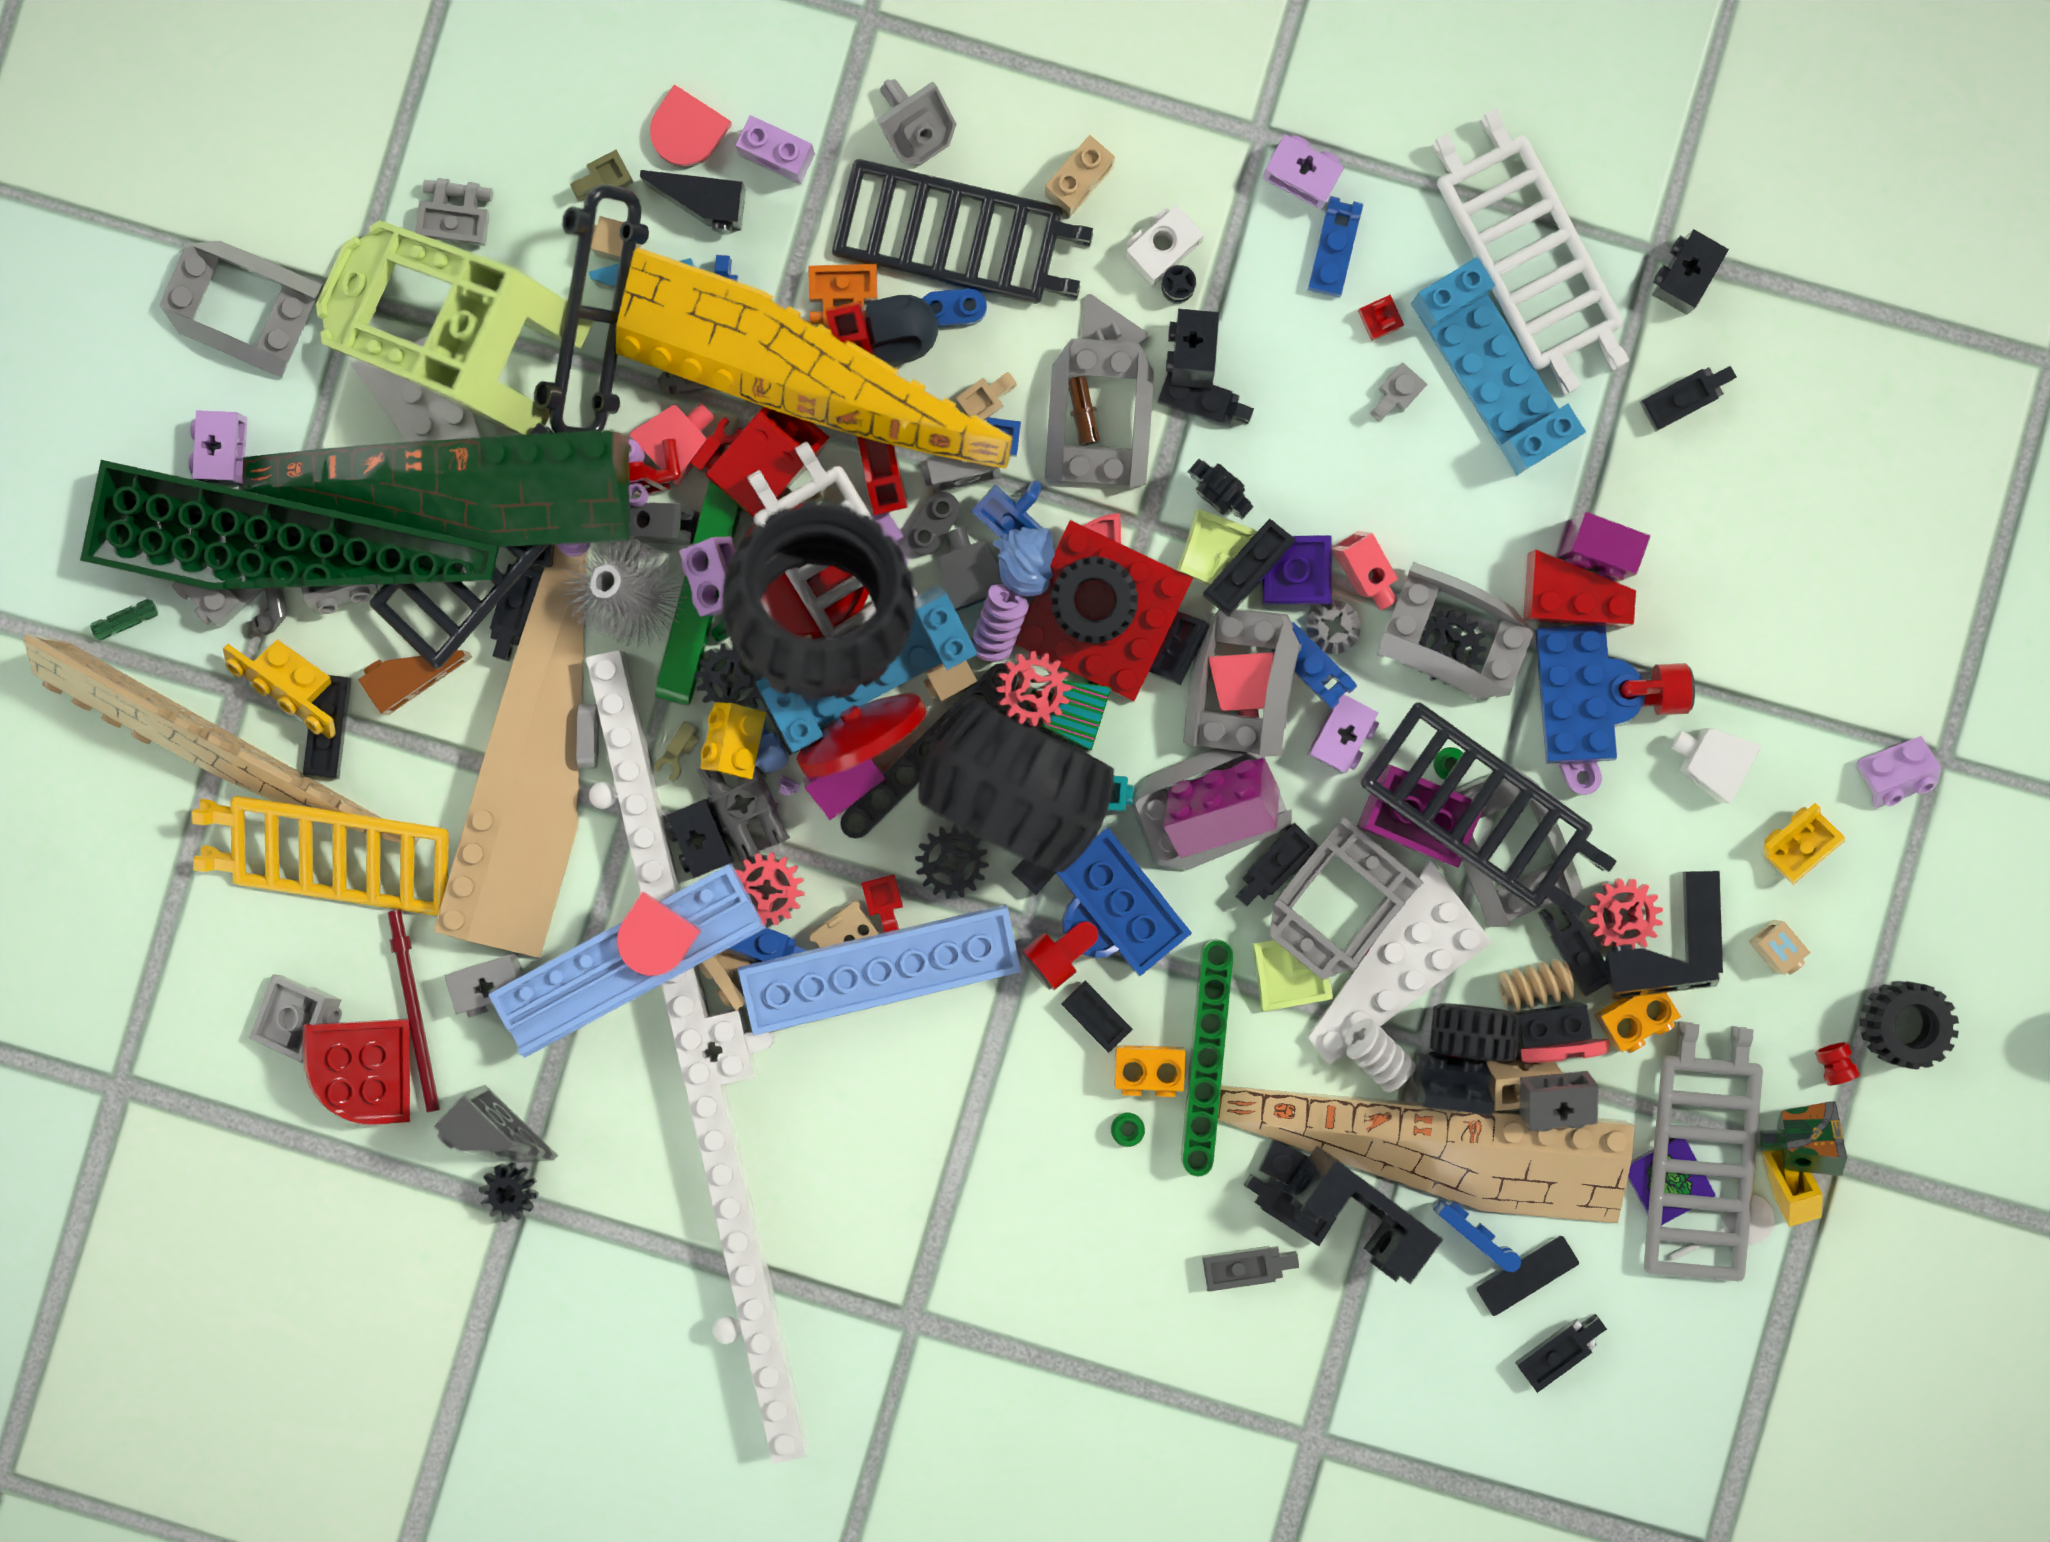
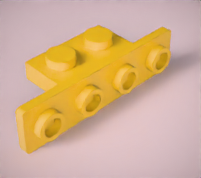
M278 639L255 661L249 659L230 644L223 648L225 666L234 676L246 678L259 694L271 696L277 701L283 711L289 715L296 714L303 719L305 725L315 734L322 733L329 739L335 735L333 719L312 704L331 684L330 676Z

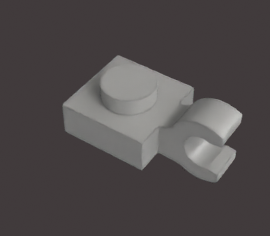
M1402 362L1379 387L1378 390L1385 397L1370 414L1377 421L1381 422L1395 405L1401 411H1404L1428 384Z

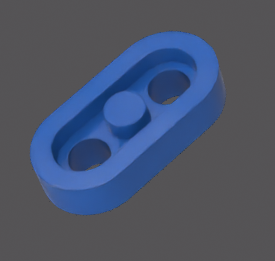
M975 289L934 291L922 298L930 306L933 303L942 305L941 312L935 314L938 320V328L975 325L984 319L987 312L985 297ZM968 300L976 303V308L972 311H967L963 307L964 303Z

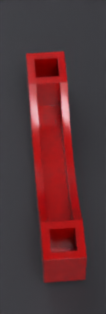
M861 300L827 308L825 313L829 330L832 331L831 334L834 338L844 344L850 341L873 355ZM857 436L873 514L877 515L907 508L908 500L895 445Z

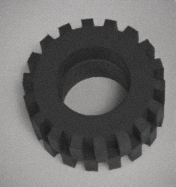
M1103 557L1082 558L1068 565L1057 577L1051 594V607L1058 625L1070 637L1072 636L1084 643L1099 644L1111 641L1121 635L1132 623L1138 606L1136 585L1128 571L1119 563ZM1091 579H1099L1106 582L1115 593L1113 611L1106 618L1096 621L1088 620L1081 616L1074 603L1078 587Z
M1892 981V985L1884 984L1878 987L1879 994L1872 992L1869 995L1868 999L1872 1002L1870 1005L1863 1004L1861 1011L1866 1012L1865 1019L1860 1018L1859 1026L1866 1028V1031L1861 1033L1862 1039L1870 1042L1867 1048L1872 1053L1878 1054L1877 1058L1903 1068H1929L1934 1066L1933 1060L1941 1062L1946 1058L1943 1054L1945 1050L1951 1052L1955 1045L1951 1044L1950 1041L1952 1037L1958 1038L1959 1031L1953 1030V1024H1959L1958 1016L1951 1015V1011L1955 1009L1952 1002L1945 1001L1947 996L1941 991L1934 990L1935 987L1910 981ZM1914 1005L1922 1016V1030L1914 1041L1902 1044L1895 1032V1021L1898 1014L1905 1007Z
M1452 1003L1435 1005L1433 1007L1429 1048L1440 1054L1488 1061L1513 1060L1517 1055L1520 1016L1512 1011Z

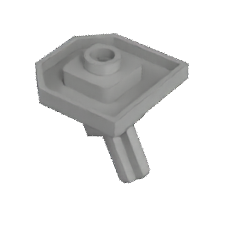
M896 79L884 81L880 92L892 109L877 118L876 121L900 162L922 165L950 145L957 124L937 85L933 81L910 97Z

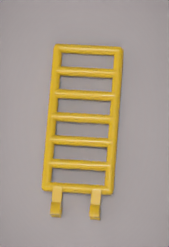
M234 796L230 801V806L217 805L212 800L201 799L199 801V809H193L192 824L209 825L215 823L231 826V853L220 852L215 847L203 845L201 847V856L193 858L194 871L207 872L219 870L232 872V881L242 886L395 910L401 909L402 911L434 916L439 914L448 883L449 832L445 828L242 796ZM245 811L264 814L265 876L246 873ZM279 816L298 819L299 881L279 878ZM313 821L332 824L333 886L313 883ZM347 827L367 830L366 891L347 888ZM381 832L401 835L400 897L380 894ZM415 837L435 840L433 902L414 899Z

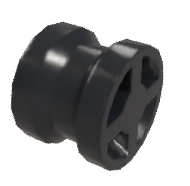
M1175 265L1170 267L1165 272L1161 283L1163 296L1174 304H1182L1188 301L1196 287V276L1187 266Z

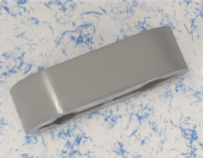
M580 703L577 712L578 768H597L599 757V713L597 704Z

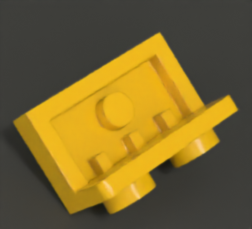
M715 702L708 716L709 729L706 742L701 749L702 762L700 768L744 779H752L766 712L734 703Z
M1814 803L1808 809L1805 806L1800 808L1791 817V823L1783 830L1779 828L1774 830L1764 841V857L1792 885L1797 883L1845 842V836L1821 814V807L1817 803Z

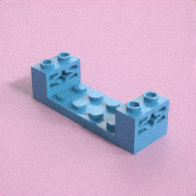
M1476 257L1420 291L1410 304L1516 475H1519L1585 434L1586 431L1569 403L1561 408H1558L1488 295L1495 287V284L1479 258Z
M938 585L915 597L914 619L908 640L899 657L890 664L884 675L871 685L866 687L860 685L852 695L838 699L834 695L820 697L819 700H805L802 695L791 692L785 695L772 689L765 678L760 679L756 684L792 752H795L823 737L820 727L839 718L840 713L847 708L858 705V707L939 664H942L946 670H949L978 653L947 593ZM860 626V627H858L857 629H855V630H853V631H851V632H849V633H847V634L841 636L840 638H842V637H844V636H846V635H848V634H850V633H852V632H854V631L860 629L862 626Z

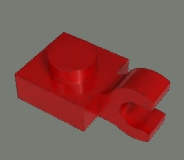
M726 417L719 421L714 434L708 437L690 462L704 475L721 457L725 449L724 446L732 444L743 431L741 428H738L734 435H726L725 428L730 422Z
M895 874L862 882L861 885L869 915L880 914L885 933L898 930L899 926L894 910L903 908V903Z

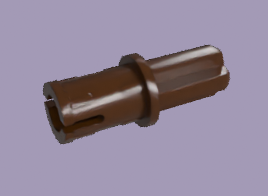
M1084 376L1073 377L1068 380L1073 407L1070 416H1074L1078 443L1080 446L1100 442L1094 414L1097 409L1092 407L1087 379Z

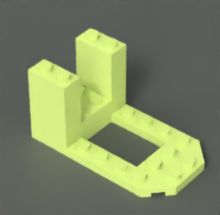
M381 220L369 227L370 233L360 239L354 236L343 244L316 302L317 316L322 318L324 330L320 332L323 345L417 383L492 424L519 435H530L539 422L544 426L546 425L550 410L538 408L533 400L497 380L523 325L537 333L561 341L567 300L513 267ZM396 265L452 285L424 347L368 325ZM579 319L575 347L581 349L593 321Z

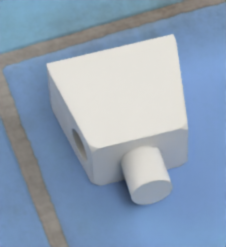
M1702 728L1696 738L1680 730L1670 746L1671 749L1686 756L1679 771L1722 804L1732 803L1762 747L1757 743L1713 728Z

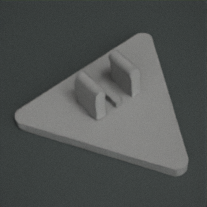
M1088 294L1085 297L1082 339L1138 343L1148 339V333L1110 306L1092 294Z

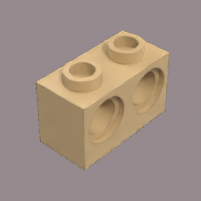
M1089 135L1045 185V197L1053 204L1060 206L1063 212L1068 217H1071L1114 168L1116 157Z

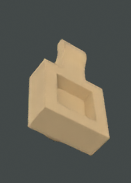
M1006 372L991 385H988L984 378L980 379L956 397V399L969 417L974 414L985 421L987 417H991L1004 407L999 397L1010 392L1017 384L1011 374Z

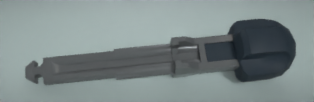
M896 295L870 301L866 306L867 317H865L873 355L890 366L909 363L924 357L934 346L938 336V320L933 308L924 299L914 295ZM666 371L658 378L660 391L673 395L672 388L677 387L680 395L711 388L674 374L672 377H669V373Z

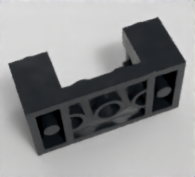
M1316 1146L1285 1189L1286 1192L1294 1197L1290 1203L1315 1223L1322 1218L1331 1225L1351 1197L1382 1219L1383 1222L1363 1249L1372 1255L1369 1262L1395 1282L1401 1277L1411 1284L1443 1241L1440 1236L1318 1146Z

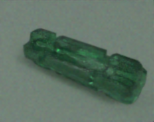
M145 599L136 603V607L131 605L108 615L107 619L103 620L101 618L92 622L90 629L96 639L103 640L112 636V632H122L142 623V619L147 621L156 617L158 609L153 600Z

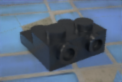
M1435 1051L1427 1054L1418 1053L1413 1079L1423 1108L1492 1116L1495 1102L1489 1090L1491 1073L1486 1061L1448 1057V1055Z

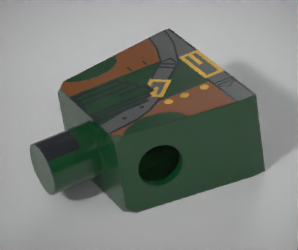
M1836 1101L1783 1110L1780 1112L1777 1130L1760 1131L1761 1150L1781 1151L1784 1168L1790 1171L1842 1176L1847 1161V1153Z

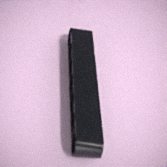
M1004 663L992 666L978 682L952 705L884 773L885 779L855 801L841 817L840 826L845 835L854 839L868 835L919 784L924 762L920 755L921 746L925 742H932L941 725L961 703L974 694H982L986 697L989 705L995 708L998 706L997 702L1004 696L1003 693L995 692L996 686L992 683V677L999 670L1008 672ZM1017 674L1012 680L1011 690H1014L1017 685ZM904 765L910 766L915 774L914 780L908 785H901L896 779V771ZM880 789L887 791L890 795V803L884 809H877L872 804V795ZM858 813L865 818L866 826L860 833H854L848 828L847 822L852 814Z

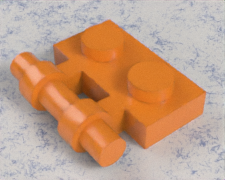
M877 264L808 265L810 302H823V311L810 312V324H821L824 327L829 326L825 311L827 308L834 307V302L836 301L856 302L861 300L864 316L867 317L864 301L878 300Z

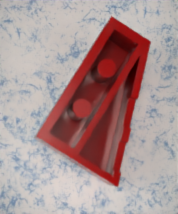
M1537 549L1527 553L1524 621L1593 626L1606 625L1608 627L1622 628L1634 625L1636 590Z

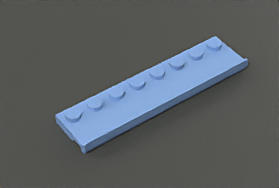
M728 864L660 901L702 930L682 962L671 971L661 975L648 976L632 970L623 961L618 950L617 937L621 922L488 994L506 1030L510 1031L519 1048L517 1051L520 1056L522 1055L524 1058L764 930L766 926L763 924L733 865Z

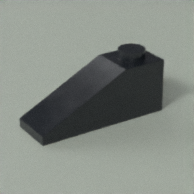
M640 170V178L647 187L705 225L711 226L713 231L732 233V229L741 230L746 189L742 181Z
M1633 945L1615 946L1612 948V952H1607L1605 958L1612 1000L1716 987L1720 981L1718 972L1644 948L1633 949Z

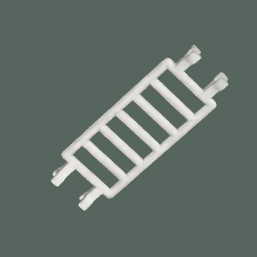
M1496 107L1483 115L1484 118L1480 120L1482 127L1490 136L1496 149L1463 165L1449 133L1435 140L1436 143L1432 147L1448 174L1438 179L1437 185L1475 258H1479L1494 282L1495 287L1492 290L1530 363L1537 370L1549 365L1557 379L1562 395L1566 396L1581 387L1578 378L1571 371L1564 358L1597 340L1605 354V359L1611 372L1630 361L1613 334L1614 331L1623 326V318L1528 138L1519 136L1511 140ZM1517 152L1520 153L1528 168L1527 171L1462 204L1453 187L1454 185ZM1533 182L1536 183L1544 200L1478 234L1469 217L1471 214ZM1551 212L1560 230L1495 264L1493 263L1485 245ZM1567 242L1576 260L1509 293L1501 275ZM1580 272L1584 274L1591 288L1590 291L1528 323L1524 322L1517 305ZM1596 302L1599 303L1607 318L1606 321L1541 354L1532 337L1534 334Z

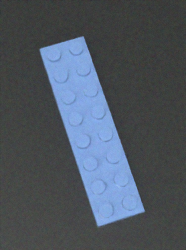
M1005 904L738 967V972L754 1036L1019 973L1021 969L1009 911Z

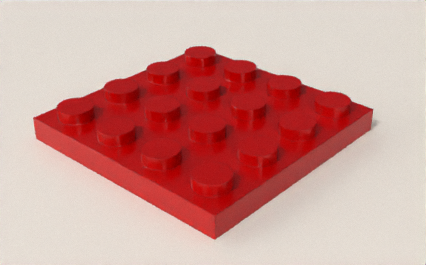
M1069 520L1050 564L1053 574L1050 579V587L1042 594L1033 597L1014 645L1027 651H1035L1037 656L1047 653L1049 654L1048 661L1054 662L1059 660L1061 667L1098 685L1110 687L1111 691L1135 702L1193 578ZM1087 557H1103L1119 563L1134 580L1138 593L1137 611L1126 631L1111 641L1099 644L1084 643L1072 636L1070 637L1058 625L1051 607V594L1057 577L1068 565ZM1091 579L1085 581L1076 590L1074 597L1075 607L1079 614L1088 620L1104 619L1114 609L1115 593L1111 586L1102 580Z

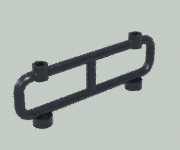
M598 185L586 196L583 208L570 206L565 210L562 217L564 232L568 235L578 236L555 381H540L534 390L536 406L540 409L550 410L549 422L555 433L602 431L605 428L608 414H616L620 408L619 396L612 394L618 354H616V325L634 250L637 244H645L649 237L647 225L640 223L641 205L639 198L634 192L623 187ZM603 199L624 202L628 208L627 221L623 222L620 228V238L623 241L612 310L581 305L597 207ZM579 319L609 324L599 388L591 400L592 409L595 411L591 425L587 428L567 426L563 421Z

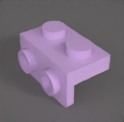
M1922 736L1860 759L1857 763L1859 772L1873 793L1871 803L1874 808L1884 805L1888 807L1894 806L1907 796L1915 793L1925 794L1931 791L1938 784L1942 769Z

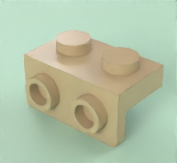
M723 951L698 965L706 978L710 979L713 977L720 987L717 993L727 1007L732 1005L735 1010H738L746 1004L738 967L753 964L752 961Z

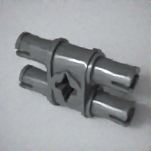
M756 766L752 779L738 777L740 782L738 787L734 789L732 787L728 788L722 773L717 771H710L709 773V771L703 770L700 767L696 769L710 796L707 798L708 804L712 806L722 827L720 831L724 835L728 834L740 862L760 853L746 825L749 824V820H759L770 843V847L790 839L777 812L780 805L775 802L765 781L767 777L762 772L759 773ZM740 795L743 798H755L747 805V813L744 809L731 810L740 802L738 797Z

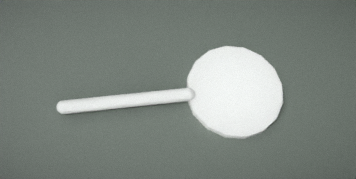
M1752 1194L1748 1244L1750 1245L1760 1243L1769 1237L1775 1223L1772 1206L1766 1199L1757 1194ZM1724 1212L1723 1221L1725 1228L1717 1232L1735 1233L1736 1213ZM1692 1243L1670 1254L1669 1260L1674 1261L1706 1244Z

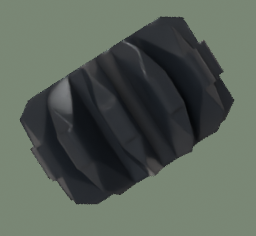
M509 1163L506 1170L499 1164L494 1167L495 1175L492 1173L484 1175L483 1179L488 1185L481 1186L479 1193L488 1195L486 1199L481 1201L482 1207H486L489 1204L493 1206L489 1216L494 1217L501 1211L503 1222L510 1220L511 1214L516 1220H520L524 1216L523 1210L530 1212L534 1208L533 1203L529 1199H536L539 1196V1192L529 1189V1187L537 1183L535 1177L529 1180L524 1178L529 1171L527 1167H523L516 1173V1163ZM510 1185L515 1190L511 1194L515 1196L508 1199L503 1195L506 1190H502V1188L505 1189Z

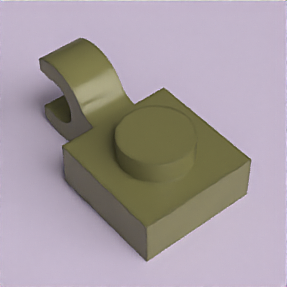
M614 150L588 163L586 166L590 174L572 182L570 186L578 202H581L598 185H613L624 188L634 182L618 151Z
M684 721L666 748L665 754L656 761L654 770L659 772L664 764L669 763L673 767V773L670 775L669 780L673 782L677 780L681 774L679 760L683 757L684 753L690 755L700 740L696 736L700 729L690 722Z

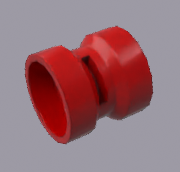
M1846 1041L1834 1043L1815 1051L1818 1063L1824 1065L1825 1072L1823 1076L1828 1086L1843 1084L1860 1076L1857 1064L1852 1063L1850 1059L1852 1051L1849 1043Z

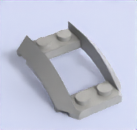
M222 241L192 243L184 247L161 299L160 308L179 334L282 378L323 285ZM220 259L282 286L256 347L194 320Z
M1071 338L1052 364L1045 465L1046 479L1060 484L1062 481L1129 485V488L1146 485L1154 371L1138 342ZM1069 375L1136 379L1132 449L1064 444Z
M1413 562L1387 629L1384 632L1377 655L1400 661L1407 667L1444 681L1472 696L1471 699L1478 701V699L1493 696L1497 698L1510 695L1534 632L1515 608L1501 599L1459 578ZM1439 591L1466 601L1502 620L1481 674L1450 657L1418 644Z
M1236 609L1228 617L1221 610H1218L1208 623L1210 626L1195 655L1188 690L1183 742L1192 747L1198 745L1259 754V757L1283 756V735L1287 723L1292 680L1302 644H1299L1292 629L1294 627L1287 614ZM1217 642L1276 649L1267 686L1263 718L1205 710L1211 669L1209 657H1213Z
M1214 748L1147 776L1140 790L1133 796L1131 807L1155 864L1189 870L1288 829L1292 824V809H1286L1281 794L1279 795L1277 829L1187 857H1179L1163 827L1168 799L1164 791L1165 787L1226 762L1229 768L1243 761H1254L1265 758V756L1259 757V754Z
M1511 765L1512 768H1514L1515 770H1517L1519 773H1521V774L1524 775L1526 778H1528L1529 780H1531L1533 783H1535L1536 785H1538V786L1540 787V785H1539L1537 782H1535V781L1532 780L1530 777H1528V776L1525 775L1523 772H1521L1519 769H1517L1516 767H1514L1513 765ZM1489 775L1459 787L1454 792L1473 799ZM1503 779L1485 805L1480 818L1509 807L1521 790L1506 779ZM1531 799L1529 805L1539 824L1548 812V809L1534 799ZM1558 823L1555 824L1545 839L1553 861L1557 859L1566 846ZM1472 835L1468 846L1478 852L1479 847ZM1462 859L1488 927L1510 926L1509 921L1553 903L1546 898L1539 908H1531L1502 886L1495 887L1492 879ZM1572 860L1555 886L1575 898L1583 887ZM1553 863L1520 876L1517 881L1534 892Z
M1344 816L1274 902L1269 936L1322 980L1337 976L1336 974L1354 970L1358 966V963L1371 945L1406 904V901L1424 882ZM1335 854L1386 895L1343 950L1292 909Z

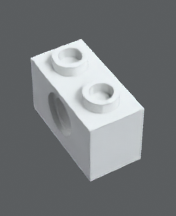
M1178 205L1174 206L1170 211L1167 207L1161 210L1151 221L1154 226L1145 234L1140 230L1126 244L1129 248L1126 250L1125 258L1152 287L1163 278L1165 272L1170 267L1178 265L1203 242L1205 234ZM1161 236L1166 237L1170 240L1172 246L1165 251L1158 250L1153 244L1154 239Z

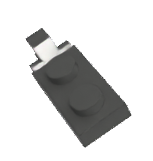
M1263 1246L1202 1255L1207 1291L1209 1292L1275 1282V1279L1283 1278L1282 1270L1299 1268L1297 1252L1279 1253L1278 1246Z

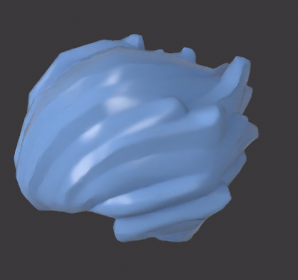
M1026 527L1021 528V531L1013 529L1008 534H1002L1001 539L994 541V547L999 548L1001 552L998 555L1000 558L999 571L1001 581L1008 590L1022 596H1035L1042 594L1050 587V579L1053 575L1050 564L1055 556L1052 539L1053 533L1050 529L1039 528L1035 530Z

